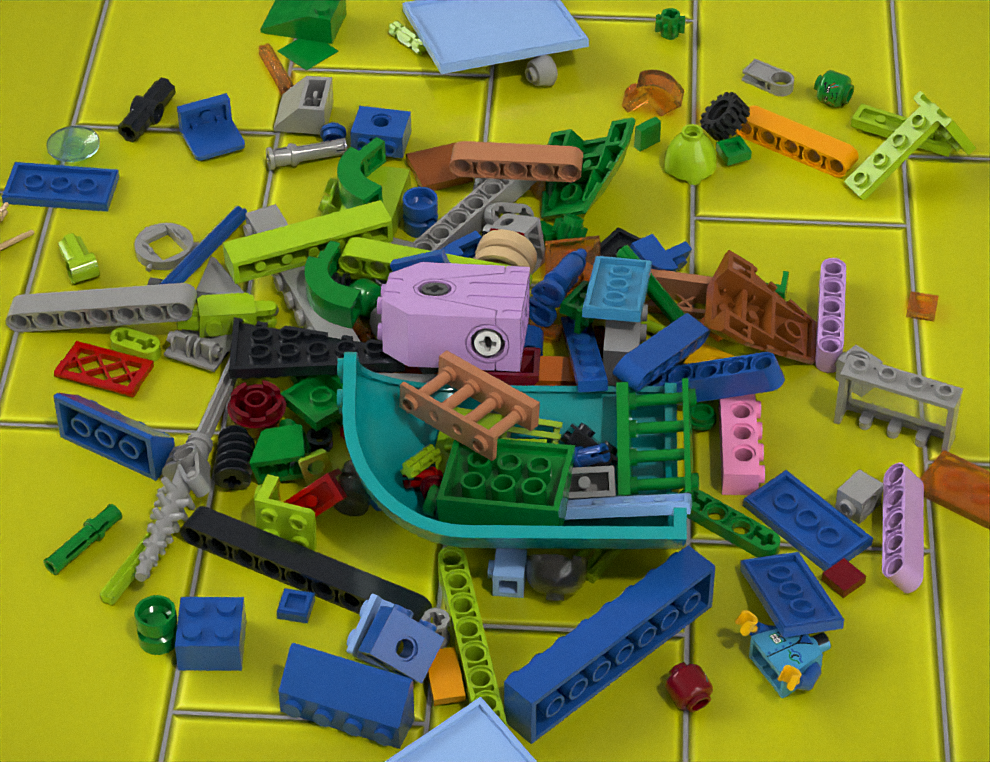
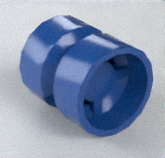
M414 187L404 193L402 198L404 231L409 236L418 238L438 221V197L432 189L427 187Z

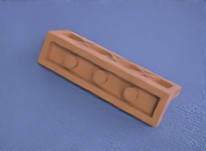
M651 269L654 277L673 300L678 302L677 305L685 314L689 313L696 319L705 317V310L696 309L692 305L696 303L706 304L707 287L712 277ZM652 299L645 301L644 304H648V312L663 314Z

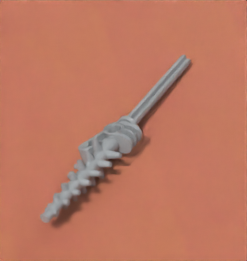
M230 358L196 433L190 434L185 444L176 446L171 450L162 469L164 477L161 478L164 487L157 490L159 500L154 502L155 508L152 509L153 514L150 515L151 520H156L155 524H148L147 532L151 533V535L143 540L146 548L145 551L139 554L140 563L135 568V578L138 581L142 582L150 577L152 566L156 567L158 565V554L164 555L166 553L164 547H167V543L171 544L174 541L171 534L180 532V526L177 521L180 519L183 521L188 520L184 507H188L190 510L196 508L189 494L192 490L196 497H203L211 490V466L207 461L213 448L211 438L237 379H230Z

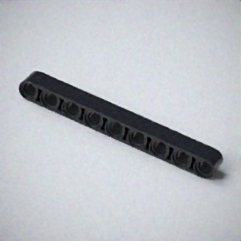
M199 506L180 528L181 536L192 546L301 591L315 593L316 597L359 615L363 603L369 600L372 593L378 595L383 600L411 610L414 613L412 619L417 622L420 621L425 611L432 608L430 601L417 592L208 507Z

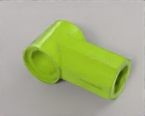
M74 233L64 235L58 244L72 284L100 276L95 255L88 252L81 236H76Z

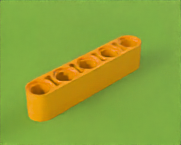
M755 105L749 107L750 111L748 112L750 115L746 117L747 122L741 124L742 129L740 131L736 130V133L746 140L837 178L843 177L859 159L858 152L852 145Z

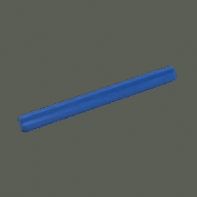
M236 206L160 284L184 283L246 219L245 213H247V210Z

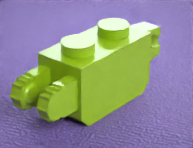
M249 293L201 295L197 298V306H194L191 318L185 321H177V329L198 331L201 338L230 335L233 331L234 317L241 318L245 324L256 325L258 321L267 322L268 327L274 328L277 324V319L273 314H276L277 305L272 300L254 301V296Z

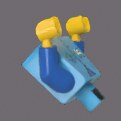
M743 610L735 620V623L742 626L740 633L743 636L751 635L749 657L780 697L784 698L797 689L811 690L821 675L822 652L831 648L827 635L821 632L812 637L804 634L783 638L775 625L760 623L752 612Z

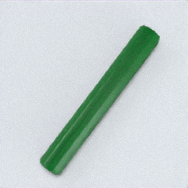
M628 245L619 249L616 254L617 258L640 260ZM651 273L647 294L672 323L685 313Z

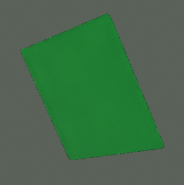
M298 38L279 49L278 52L303 69L308 70L334 55L338 50L328 43Z

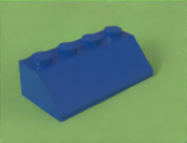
M56 393L53 396L61 438L155 481L162 475V469L166 464V460L171 450L175 447L174 438L169 434L157 431L146 426L143 422H137L118 411L110 410L99 405L96 401L88 400L79 395Z
M291 644L278 691L280 712H284L294 718L299 717L315 722L323 727L344 731L351 736L367 738L383 746L389 745L400 749L415 720L413 679L303 645Z

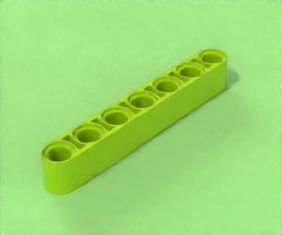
M352 237L346 242L338 264L346 273L388 281L389 273H392L390 267L392 260L431 251ZM446 254L449 262L454 264L505 266V268L510 266ZM530 273V286H531V283H532L533 278H532V275H531V273Z

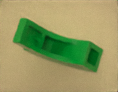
M378 137L360 150L353 147L348 148L339 160L337 167L339 196L346 209L379 200L383 203L382 186L367 178L386 162L385 141Z
M329 241L324 251H320L318 258L311 256L307 258L304 270L307 300L314 312L321 318L335 325L352 329L362 312L361 289L341 285L331 278L333 273L339 269L338 261L341 256V246L338 242Z

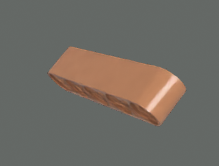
M459 141L453 146L449 168L454 175L459 177L575 182L581 177L584 155L579 148L573 146Z

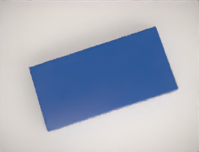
M15 162L4 189L2 201L3 204L8 202L13 205L108 212L119 180V170Z
M787 470L743 499V506L823 571H826L843 558L850 561L872 545L873 537Z
M799 552L740 561L741 572L783 638L843 629L844 618Z

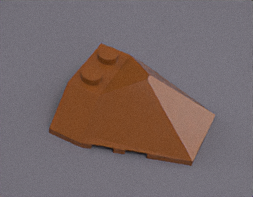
M728 250L707 287L704 325L711 330V333L720 336L726 341L813 365L816 362L817 322L791 299L785 301L776 293L777 286L772 281L768 284L755 273L758 269L752 263Z

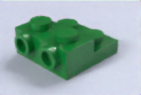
M338 374L333 376L310 375L281 392L286 401V407L316 431L333 421L340 426L343 425V414H339V408H337V389H343V383H340Z

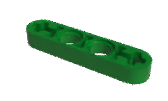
M683 489L682 491H680L679 494H681V493H686V492H685V489ZM701 490L694 491V502H692L691 513L687 514L688 519L757 558L779 554L780 537L776 532ZM711 513H719L723 515L724 518L721 520H713L710 517H708V515H710ZM736 527H744L748 529L749 532L746 534H738L734 532L733 529H735Z

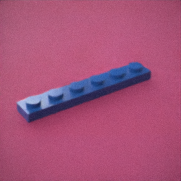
M569 316L561 317V329L578 392L608 391V378L592 325L586 327L579 335L574 333L576 320L571 319Z

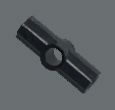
M161 77L153 83L143 96L137 95L134 97L130 106V112L118 126L119 134L126 141L134 142L135 139H139L151 123L158 124L164 113V107L176 93L175 86L170 83L169 79Z

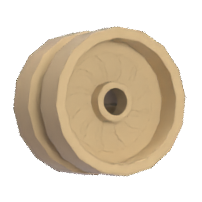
M499 229L490 231L482 236L473 259L510 266L530 267V273L532 274L537 262V252L533 244L525 236L515 231Z

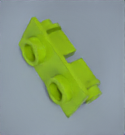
M336 175L335 179L329 178L324 192L328 195L323 196L318 210L322 211L321 216L339 212L342 202L339 196L338 176Z

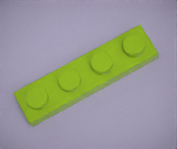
M861 104L851 119V127L888 138L907 118ZM935 131L918 147L947 157L954 150L946 141L947 139L943 136L940 137Z

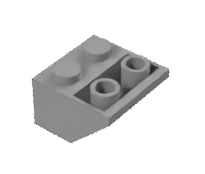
M306 76L282 94L274 131L320 134V129L329 123L334 102L332 77Z

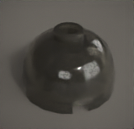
M559 554L526 555L525 571L527 581L536 592L546 594L547 601H564L565 595L576 593L586 581L588 558L573 556V559H569V557Z

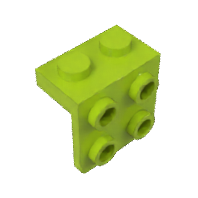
M267 474L263 484L257 486L254 494L257 528L315 551L317 548L315 512L309 508L281 502L279 477Z

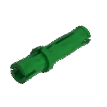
M108 504L96 517L87 519L83 523L84 527L48 558L44 559L43 563L47 570L53 575H58L64 567L78 557L93 542L102 540L105 537V532L123 518L121 511L115 505Z

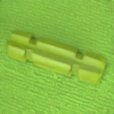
M399 21L389 24V33L419 55L422 52H426V48L415 33Z
M433 444L427 445L402 463L401 474L406 475L409 479L414 478L439 459L440 449L435 448Z

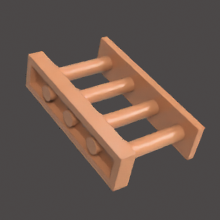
M447 350L439 355L438 375L423 387L416 389L406 382L400 384L399 407L491 461L496 459L497 438L516 423L529 431L538 426L540 402ZM445 384L458 390L442 403L430 397ZM469 397L481 403L466 416L453 410ZM492 410L505 416L489 430L477 424L480 419Z

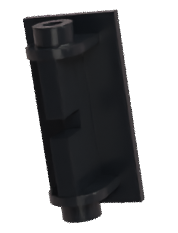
M582 422L579 426L572 423L570 426L575 429L574 432L570 433L567 430L560 439L565 445H575V447L582 446L586 448L600 444L599 441L593 438L595 432ZM605 440L603 443L608 446L609 450L598 454L610 452L609 461L590 466H614L611 462L613 459L618 462L617 448Z

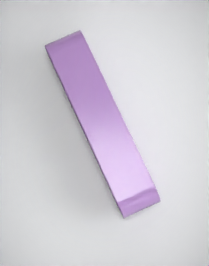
M838 258L825 259L821 264L815 364L818 370L825 373L836 372V360L843 353L846 264Z
M898 462L889 467L883 479L882 573L901 591L911 593L921 585L924 576V484L908 467Z

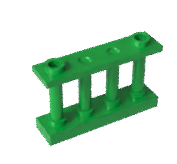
M682 378V392L636 395V392H631L628 382H616L618 496H634L639 494V491L685 489L686 493L692 495V502H694V491H699V474L693 473L691 408L697 406L696 388L691 389L688 378ZM683 404V420L637 423V420H632V410H637V407ZM684 432V448L643 451L633 448L632 438H637L638 435ZM680 460L685 462V477L638 479V476H633V466H638V463Z

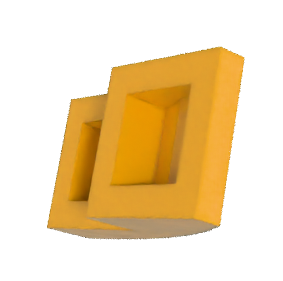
M455 647L439 649L427 672L434 706L466 701L464 683Z

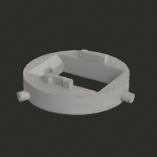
M159 223L146 227L138 234L135 239V252L138 261L146 266L148 272L151 269L171 270L199 242H194L191 232L179 224ZM169 235L184 251L162 260L148 244Z

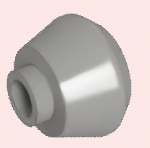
M549 55L534 57L527 63V68L525 69L527 80L535 86H552L557 80V68Z

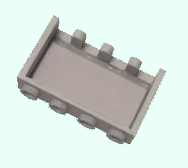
M849 355L840 373L834 423L840 424L846 410L861 414L859 428L862 430H868L874 418L890 422L887 427V436L891 439L898 437L902 427L918 431L915 437V445L917 447H925L930 435L942 438L941 456L946 458L956 437L955 430L963 388Z

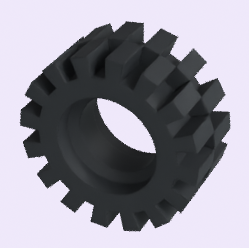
M725 92L723 96H717L716 101L713 99L710 102L712 104L710 107L707 106L705 108L706 113H702L700 123L701 127L714 140L729 139V135L733 137L737 129L739 131L742 129L741 124L747 122L746 117H749L750 113L748 111L750 109L736 93Z

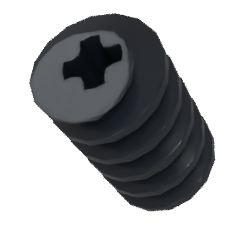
M240 425L225 427L218 435L213 480L218 486L229 490H242L251 483L252 468L250 466V459L254 452L255 440Z

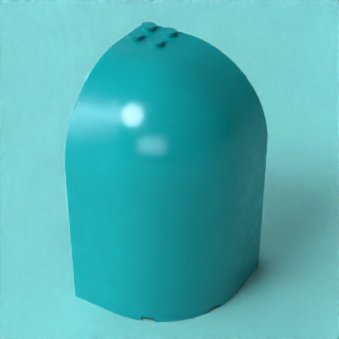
M344 352V358H338L337 373L338 377H340V383H343V389H337V408H339V414H343L346 445L355 471L365 490L378 507L407 531L437 544L461 548L683 549L687 540V508L674 507L671 515L569 519L564 521L563 526L459 525L439 521L438 510L434 517L424 514L422 509L425 499L420 488L406 489L403 485V480H414V478L403 477L400 470L403 468V462L427 445L433 444L435 447L439 430L399 407L400 384L402 382H406L416 389H420L427 383L397 379L372 372L362 366L357 352ZM665 383L664 386H645L636 392V395L676 393L677 383ZM445 384L430 397L442 403L458 390ZM510 385L540 402V419L563 422L562 428H560L561 438L567 430L570 433L574 432L575 429L570 426L572 423L579 426L582 422L595 432L593 438L603 443L606 440L617 448L616 386H608V391L578 392L577 386ZM469 397L457 407L474 410L481 403ZM677 405L637 407V410H632V420H637V423L677 420ZM517 423L514 425V427L524 428ZM538 425L533 430L553 432V427ZM677 432L638 435L637 438H632L633 448H637L638 451L677 449ZM511 433L510 435L512 439H547V443H551L549 438ZM561 440L558 442V444H565ZM613 459L611 464L615 466L616 496H618V462ZM677 461L638 463V466H633V476H638V479L678 477ZM435 462L431 464L429 467H436ZM672 489L639 491V494L634 496L678 494V492H672Z

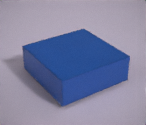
M284 588L277 609V619L308 623L315 602V593Z

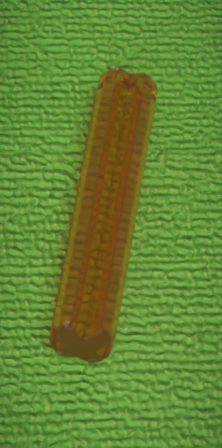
M268 43L260 45L258 48L260 51L259 55L281 94H284L294 84L272 46Z

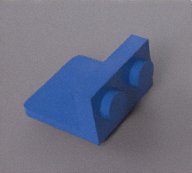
M227 93L177 106L180 132L196 160H207L245 148V141L232 120L230 98Z

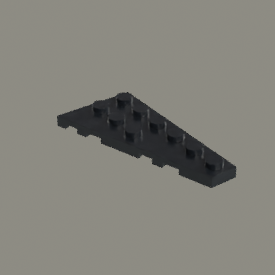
M234 317L229 363L230 379L278 378L284 376L306 377L309 375L333 376L338 374V358H344V352H357L362 366L375 373L405 371V364L383 352V341L371 339L366 343L353 341V336L342 335L341 339L328 337V332L292 326L276 329L268 327L267 322L260 321L256 325L245 324L241 318Z

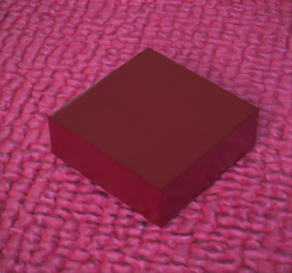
M843 558L824 571L821 580L844 598L866 582V575Z

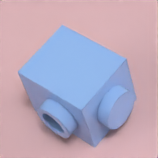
M496 548L495 560H489L488 578H492L493 596L524 598L527 550Z

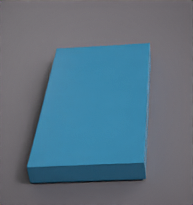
M596 256L582 309V317L640 322L651 275L652 261Z

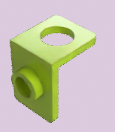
M324 449L313 451L311 455L298 460L307 486L326 473L333 471L328 454ZM311 463L313 472L308 471V466Z

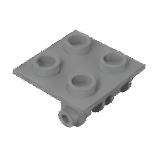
M183 329L181 331H170L167 336V342H170L171 345L165 351L164 356L215 372L231 350L232 334L201 338L198 331Z

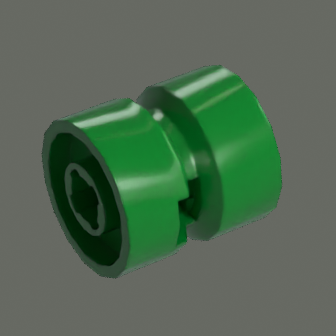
M152 595L139 601L135 607L134 616L140 647L146 653L152 655L169 653L175 649L177 614L174 603L162 595Z

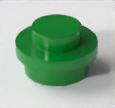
M699 403L697 406L692 407V428L708 430L716 424V414L710 405Z

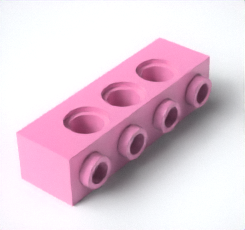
M755 394L719 399L722 495H750L759 489V483H765V465H759V461L764 459V444L758 443V440H762L763 431L762 422H757V419L761 418V401H756Z

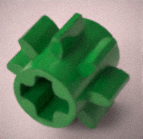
M667 8L662 11L661 15H656L655 32H660L663 38L672 40L677 38L679 33L684 34L685 16H680V12L677 9Z
M565 213L563 218H556L552 228L553 231L557 232L556 240L570 246H575L577 241H584L588 228L583 227L584 219L570 213Z

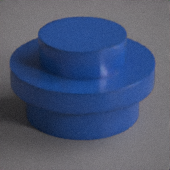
M331 122L320 129V136L323 142L345 138L346 129L338 123Z

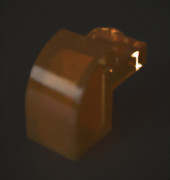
M645 70L640 72L637 84H631L625 90L622 107L628 113L649 103L661 117L681 107L685 90L670 74L660 70Z

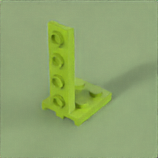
M919 91L913 99L920 107L844 182L862 200L867 199L934 131L940 137L943 136L947 139L946 141L957 152L962 149L967 155H970L976 147L952 118L948 117L923 92Z

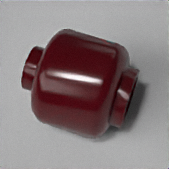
M682 662L671 668L669 671L670 676L665 682V688L676 707L681 710H688L689 712H696L704 708L711 701L710 695L713 692V686L702 667L697 664L686 665L685 662Z

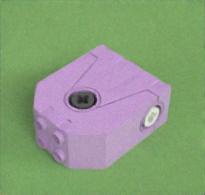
M420 262L389 273L387 283L381 286V297H378L377 314H382L381 323H378L377 337L378 340L383 341V352L409 367L439 368V355L447 350L481 370L496 369V371L520 372L529 323L530 267L506 266L505 268V266Z

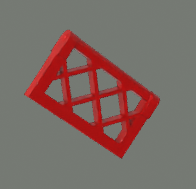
M76 341L64 359L55 368L54 377L64 378L134 398L140 386L153 369L154 361ZM80 353L90 355L83 358H78ZM101 359L114 361L115 363L104 365ZM94 361L98 362L100 367L85 371L82 366ZM78 366L81 373L68 370ZM127 366H133L140 369L137 371L130 372ZM119 368L124 369L126 374L111 378L108 373ZM104 373L106 380L98 379L92 376ZM130 380L128 386L118 384Z

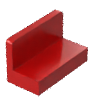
M337 468L326 473L284 501V503L312 509L315 512V518L348 497L336 479L342 472Z

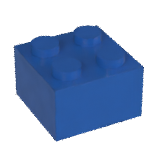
M244 597L180 598L175 640L178 670L242 671L247 622Z

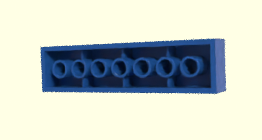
M687 545L681 551L671 554L667 561L658 568L651 569L635 585L628 586L612 602L605 603L592 617L582 620L569 634L559 637L546 651L536 654L519 671H513L504 681V713L507 724L530 744L534 743L712 607L715 565Z

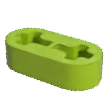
M128 327L117 328L110 335L111 347L114 351L154 362L162 355L160 340L153 335Z

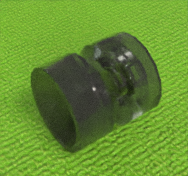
M349 460L342 465V474L338 476V482L348 497L336 504L334 508L344 515L361 516L368 511L372 498L362 485L352 460Z

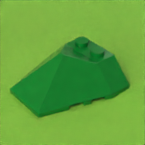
M633 117L612 121L607 137L584 141L572 129L551 133L547 145L577 147L583 152L584 157L582 174L579 180L575 182L545 181L546 190L542 192L541 218L543 220L564 217L565 213L573 215L586 214L601 197L624 161L636 122Z

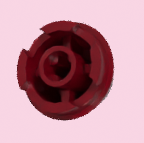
M262 380V384L247 386V382H244L232 391L227 411L235 425L245 428L249 435L255 439L259 438L261 431L264 429L279 427V422L282 420L286 410V401L275 384Z

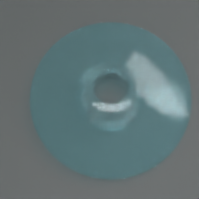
M69 126L59 129L47 141L48 153L53 158L63 162L85 160L94 155L100 146L98 134L92 129L83 126Z

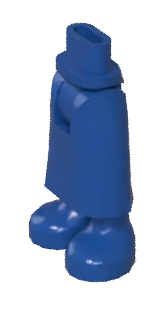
M580 248L567 254L553 270L545 275L542 281L532 288L531 294L533 296L530 297L529 317L535 324L541 327H548L556 320L557 313L555 308L560 306L585 269L586 250Z

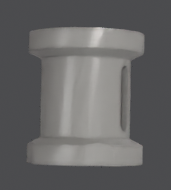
M431 608L425 611L421 619L437 627L436 633L445 638L440 649H443L450 643V632L447 629L450 623L449 614L439 608Z

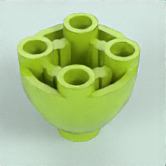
M689 124L684 126L682 132L676 135L669 144L665 153L664 171L675 178L686 180L688 184L697 185L701 183L702 179L712 175L715 171L716 151L710 139L703 133V129L698 125Z

